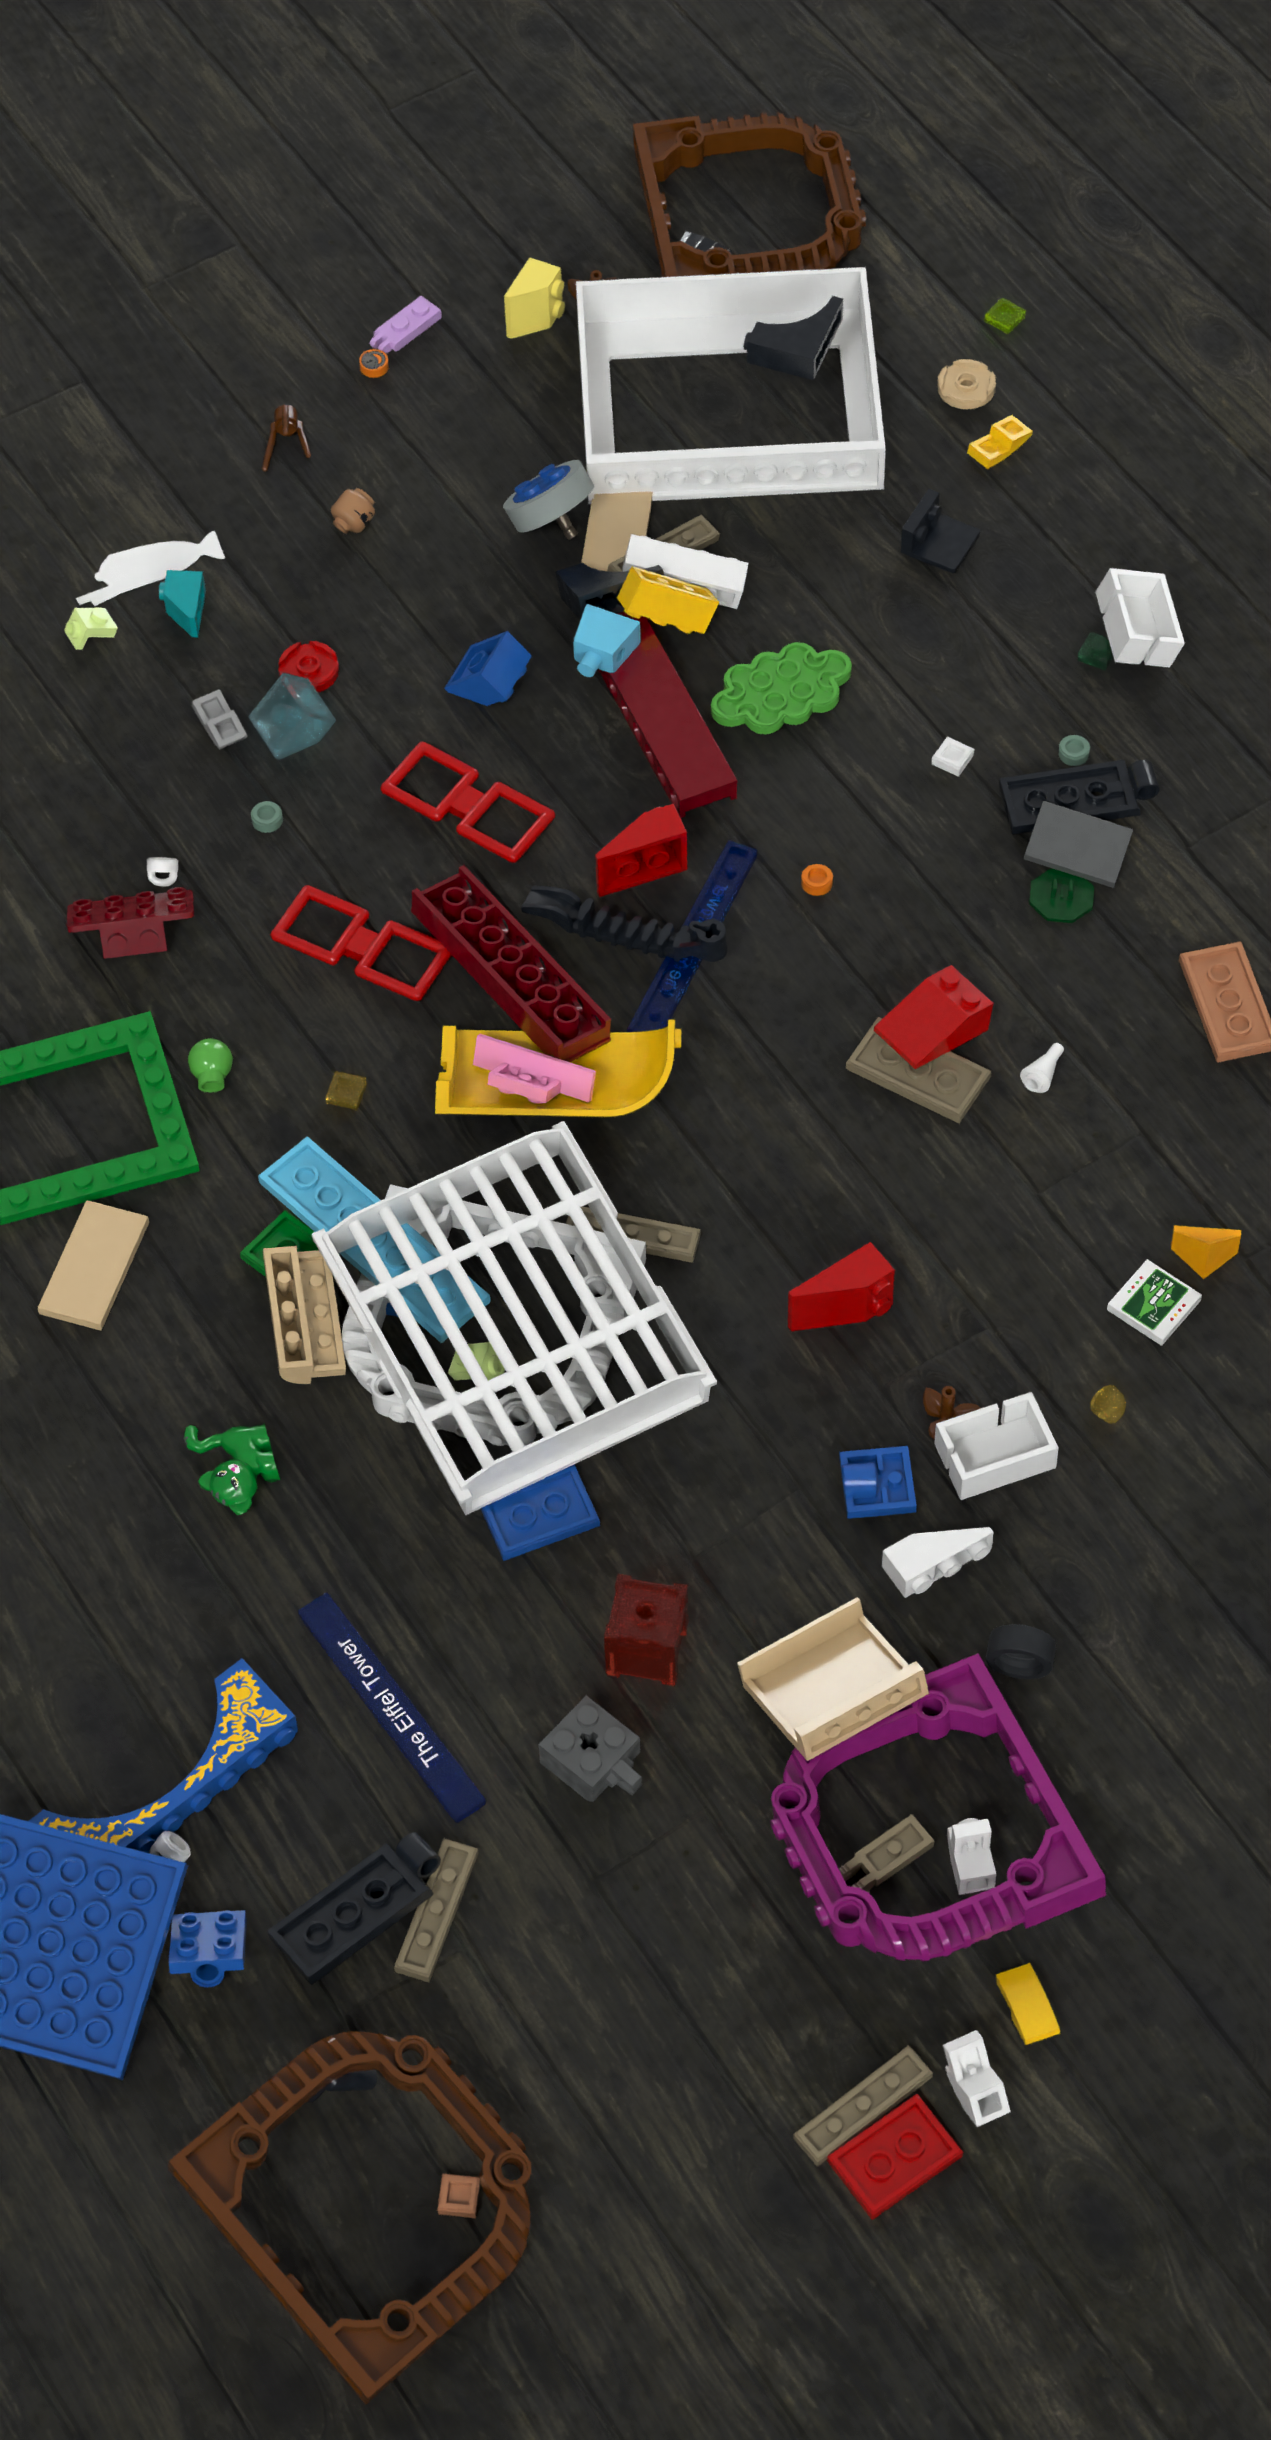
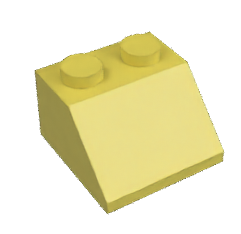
M533 258L528 259L504 295L506 333L508 338L513 339L549 329L555 320L562 316L565 302L562 301L564 281H561L560 267Z

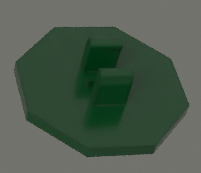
M1050 868L1031 881L1029 904L1046 921L1073 923L1093 909L1094 886L1087 879Z

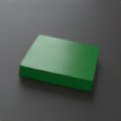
M284 1210L240 1252L241 1259L266 1277L263 1248L297 1246V1252L317 1251L319 1249L312 1238V1233L315 1232L291 1213Z

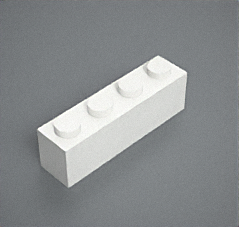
M631 534L622 572L630 571L632 566L645 569L660 565L663 568L664 576L707 588L719 601L718 605L737 609L743 593L748 563L735 558L710 554L703 550L698 551L682 547L675 543L654 540L647 536Z

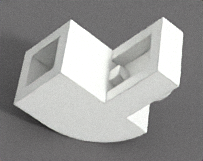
M968 1818L947 1829L949 1853L959 1895L989 1890L995 1887L996 1871L990 1851L991 1828L989 1820Z
M975 2030L944 2044L943 2047L948 2066L945 2069L963 2109L974 2124L978 2127L1011 2112L1003 2082L990 2067L984 2041L978 2031Z

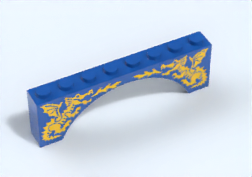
M241 1658L214 1679L218 1707L212 1737L195 1768L172 1791L145 1807L118 1816L84 1819L42 1810L28 1822L148 1853L151 1846L164 1831L175 1832L182 1825L185 1818L193 1812H200L205 1809L216 1794L222 1790L232 1788L242 1774L250 1768L259 1767L266 1760L268 1754L278 1746L283 1747L290 1743L295 1737L296 1732H298L296 1717Z

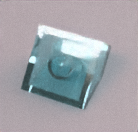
M284 672L249 715V719L275 759L279 760L319 743L336 721L309 679Z

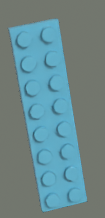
M308 1136L258 1176L259 1183L314 1232L323 1228L327 1232L352 1213L381 1201ZM408 1223L401 1225L422 1264L441 1256L438 1250ZM389 1231L371 1239L392 1278L410 1270ZM359 1245L339 1253L375 1285L380 1284ZM443 1269L430 1275L432 1282L458 1328L462 1327L474 1314L450 1271ZM468 1276L484 1306L488 1305L491 1302L490 1295ZM413 1283L399 1289L415 1320L440 1343H443L448 1336L419 1284Z

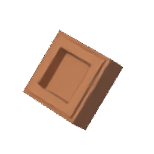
M443 2174L438 2214L476 2218L481 2184L480 2177Z

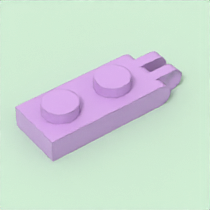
M418 297L375 330L370 346L386 354L392 349L396 352L440 320L442 318L441 309L424 297Z

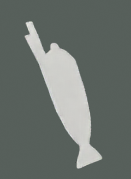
M215 531L210 532L199 544L185 541H169L110 554L101 564L100 571L95 574L97 581H104L108 586L78 597L76 600L79 605L91 601L96 606L123 592L165 579L167 570L182 571L197 561L201 555H208L218 559H224L225 556Z

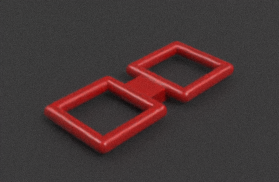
M424 741L419 742L380 787L383 794L435 822L441 821L448 812L461 818L462 821L456 827L459 835L511 863H516L555 818V812L552 809L501 782H495L485 794L471 787L479 777L477 769ZM424 755L463 776L436 808L397 787ZM499 796L539 816L512 849L472 828Z
M306 885L301 889L271 932V939L329 965H336L343 955L359 961L354 969L356 976L414 1001L422 1000L451 957V954L439 940L395 921H387L379 934L364 928L363 926L369 918L368 910L310 885ZM310 899L353 917L331 951L287 933ZM393 935L437 953L415 987L371 969V966Z

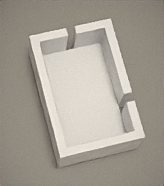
M1110 568L1095 593L1100 611L1105 613L1103 621L1115 662L1140 664L1144 660L1145 665L1170 667L1185 642L1165 574Z
M1032 1392L1003 1401L1002 1425L997 1426L999 1416L997 1403L936 1423L934 1444L945 1468H949V1477L960 1500L1056 1468L1059 1448Z

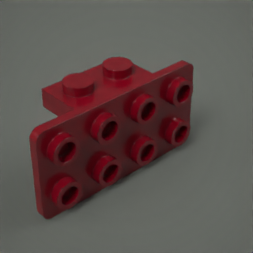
M175 887L165 893L154 894L152 891H143L132 897L123 898L121 895H111L104 900L92 902L90 899H79L67 906V930L70 933L99 929L104 959L167 951L163 921L194 917L193 891L186 890L183 887Z

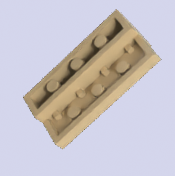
M297 1246L263 1248L273 1332L281 1378L291 1383L311 1384V1378L345 1375L346 1364L333 1275L320 1251L297 1252Z

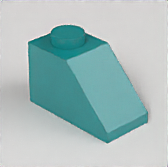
M167 570L165 582H160L159 598L165 602L166 613L191 637L198 638L206 593L203 572Z

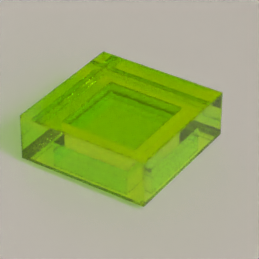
M1002 297L985 314V322L1009 334L1025 318L1026 310Z

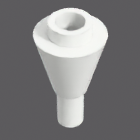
M1054 1043L1045 1055L1021 1071V1080L1027 1089L1037 1093L1048 1091L1056 1067V1061L1064 1052L1061 1044Z

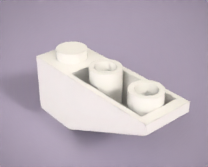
M990 1527L911 1534L883 1550L882 1568L904 1598L913 1593L920 1594L926 1591L939 1578L943 1576L950 1577L957 1573L962 1565L971 1560L978 1561L984 1558L992 1549L994 1532Z

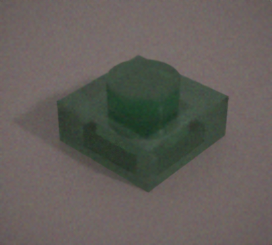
M1090 632L1078 652V661L1106 671L1113 659L1109 639Z

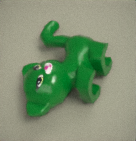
M265 1424L253 1427H232L223 1433L211 1435L203 1441L198 1440V1429L196 1426L189 1425L185 1428L184 1441L189 1450L203 1454L222 1446L233 1457L232 1460L219 1464L214 1471H208L203 1474L198 1483L201 1488L210 1491L219 1503L230 1507L236 1515H242L250 1509L252 1498L258 1489L257 1475L261 1473L263 1479L270 1483L280 1480Z

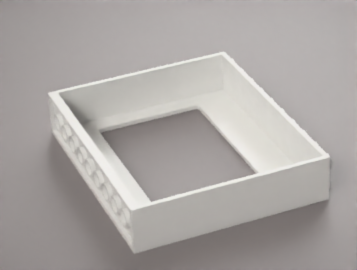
M866 267L576 282L586 471L594 484L592 492L588 495V504L592 503L594 494L650 491L653 492L652 501L884 489L885 440ZM832 296L843 298V320L829 348L840 350L849 441L615 453L610 360L747 353V350L743 349L744 339L748 332L752 333L756 322L768 324L797 322L816 314L829 302Z

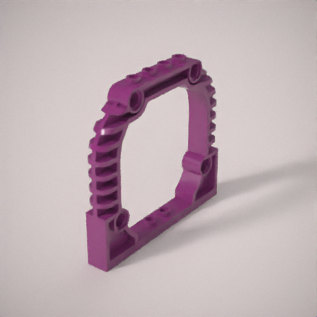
M979 1654L926 1674L925 1678L929 1694L807 1761L795 1747L784 1769L783 1783L772 1792L771 1801L774 1819L770 1820L774 1835L778 1841L784 1839L788 1847L785 1849L788 1862L792 1869L798 1868L801 1872L802 1877L799 1880L807 1898L813 1896L817 1904L814 1906L815 1913L821 1926L828 1925L835 1940L843 1946L854 1947L862 1944L875 1954L878 1951L892 1956L896 1960L930 1961L931 1958L946 1957L961 1948L966 1949L972 1946L973 1943L992 1938V1935L999 1932L1009 1931L1018 1924L1023 1923L1027 1929L1106 1896L1105 1875ZM950 1729L970 1732L982 1737H987L997 1732L1010 1754L1009 1762L1014 1774L1017 1777L1022 1775L1026 1782L1024 1787L1030 1802L1033 1805L1036 1803L1039 1805L1051 1827L1046 1830L1043 1841L1033 1859L1023 1858L1013 1862L1008 1868L1007 1881L996 1887L936 1912L914 1917L884 1914L868 1892L861 1888L847 1886L817 1829L820 1820V1807L816 1787L825 1774L846 1760L917 1732L922 1737L931 1740L941 1739L948 1734ZM790 1805L796 1806V1807L791 1808V1809L785 1808V1807L790 1806ZM1031 1882L1032 1884L1025 1886L1021 1885L1020 1883ZM849 1919L856 1920L854 1923H844V1921Z

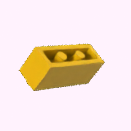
M634 566L631 567L617 596V599L625 608L624 612L638 619L641 616L650 618L654 623L661 626H666L668 623L689 634L692 631L704 634L719 604V601L707 588Z

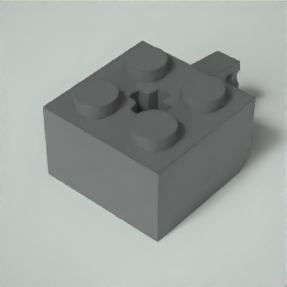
M585 1696L538 1744L540 1763L588 1801L594 1802L608 1786L613 1788L617 1784L631 1795L642 1786L641 1776L632 1769L634 1766L632 1761L640 1753V1737L588 1696Z

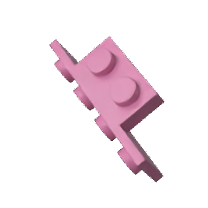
M483 1034L477 1035L473 1065L491 1071L489 1072L487 1085L497 1087L502 1093L518 1094L527 1097L529 1101L538 1104L547 1103L559 1093L586 1102L592 1100L595 1070Z

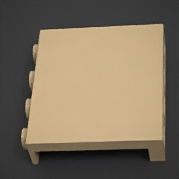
M858 1597L737 1663L743 1687L807 1761L929 1694L924 1669L916 1661L909 1665L863 1615L861 1602Z

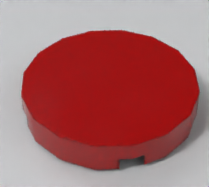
M309 641V644L301 645V642L293 644L284 650L279 658L278 671L282 683L289 690L299 694L322 692L333 685L339 674V662L335 651L328 645L318 641Z

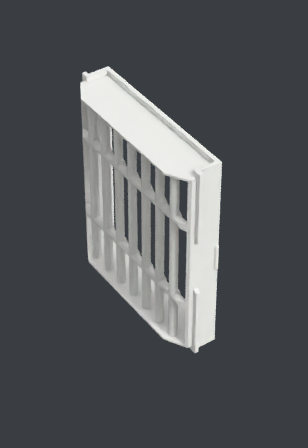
M564 1121L552 1126L550 1130L533 1132L354 1212L327 1232L323 1228L312 1233L315 1244L376 1352L382 1371L397 1398L402 1399L465 1515L708 1402L710 1388L717 1384V1380L663 1288L654 1284L616 1219L618 1216L616 1208ZM560 1156L580 1193L573 1196L552 1157ZM536 1164L541 1165L561 1202L545 1209L541 1206L522 1173L523 1170ZM507 1177H510L531 1213L530 1216L514 1223L492 1184ZM476 1191L481 1192L501 1229L485 1236L480 1232L462 1200L463 1197ZM447 1204H450L471 1241L455 1250L451 1248L432 1214V1211ZM587 1204L645 1301L646 1308L639 1309L580 1207ZM565 1214L571 1217L627 1313V1317L614 1323H609L552 1225L551 1220ZM416 1218H420L441 1255L422 1264L401 1225ZM534 1228L540 1229L598 1330L579 1338L521 1234ZM387 1231L391 1234L410 1270L393 1278L371 1241L372 1238ZM503 1242L510 1243L566 1340V1345L551 1352L548 1351L490 1248ZM356 1245H359L380 1283L361 1293L338 1254ZM474 1255L480 1257L536 1355V1359L518 1366L460 1263L461 1261ZM443 1269L450 1271L506 1370L505 1373L490 1380L486 1378L432 1282L430 1275ZM413 1283L419 1284L473 1380L475 1387L457 1395L399 1289ZM382 1297L389 1299L445 1401L426 1410L424 1409L367 1304ZM656 1320L687 1374H677L650 1328L648 1321ZM631 1329L637 1330L666 1381L647 1389L617 1336ZM601 1343L607 1345L635 1393L634 1396L619 1403L616 1402L587 1351ZM571 1357L576 1358L605 1408L589 1417H586L556 1365ZM541 1371L545 1372L574 1422V1424L557 1432L526 1378ZM510 1385L516 1388L543 1436L542 1439L527 1446L522 1442L495 1392ZM478 1400L485 1402L512 1450V1453L495 1461L464 1408ZM448 1414L453 1415L482 1466L480 1471L466 1481L462 1478L432 1423Z

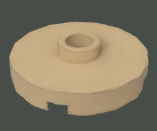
M972 359L954 361L953 365L948 368L946 365L938 376L939 395L943 401L956 408L975 409L984 406L992 399L995 393V375L988 370V366Z

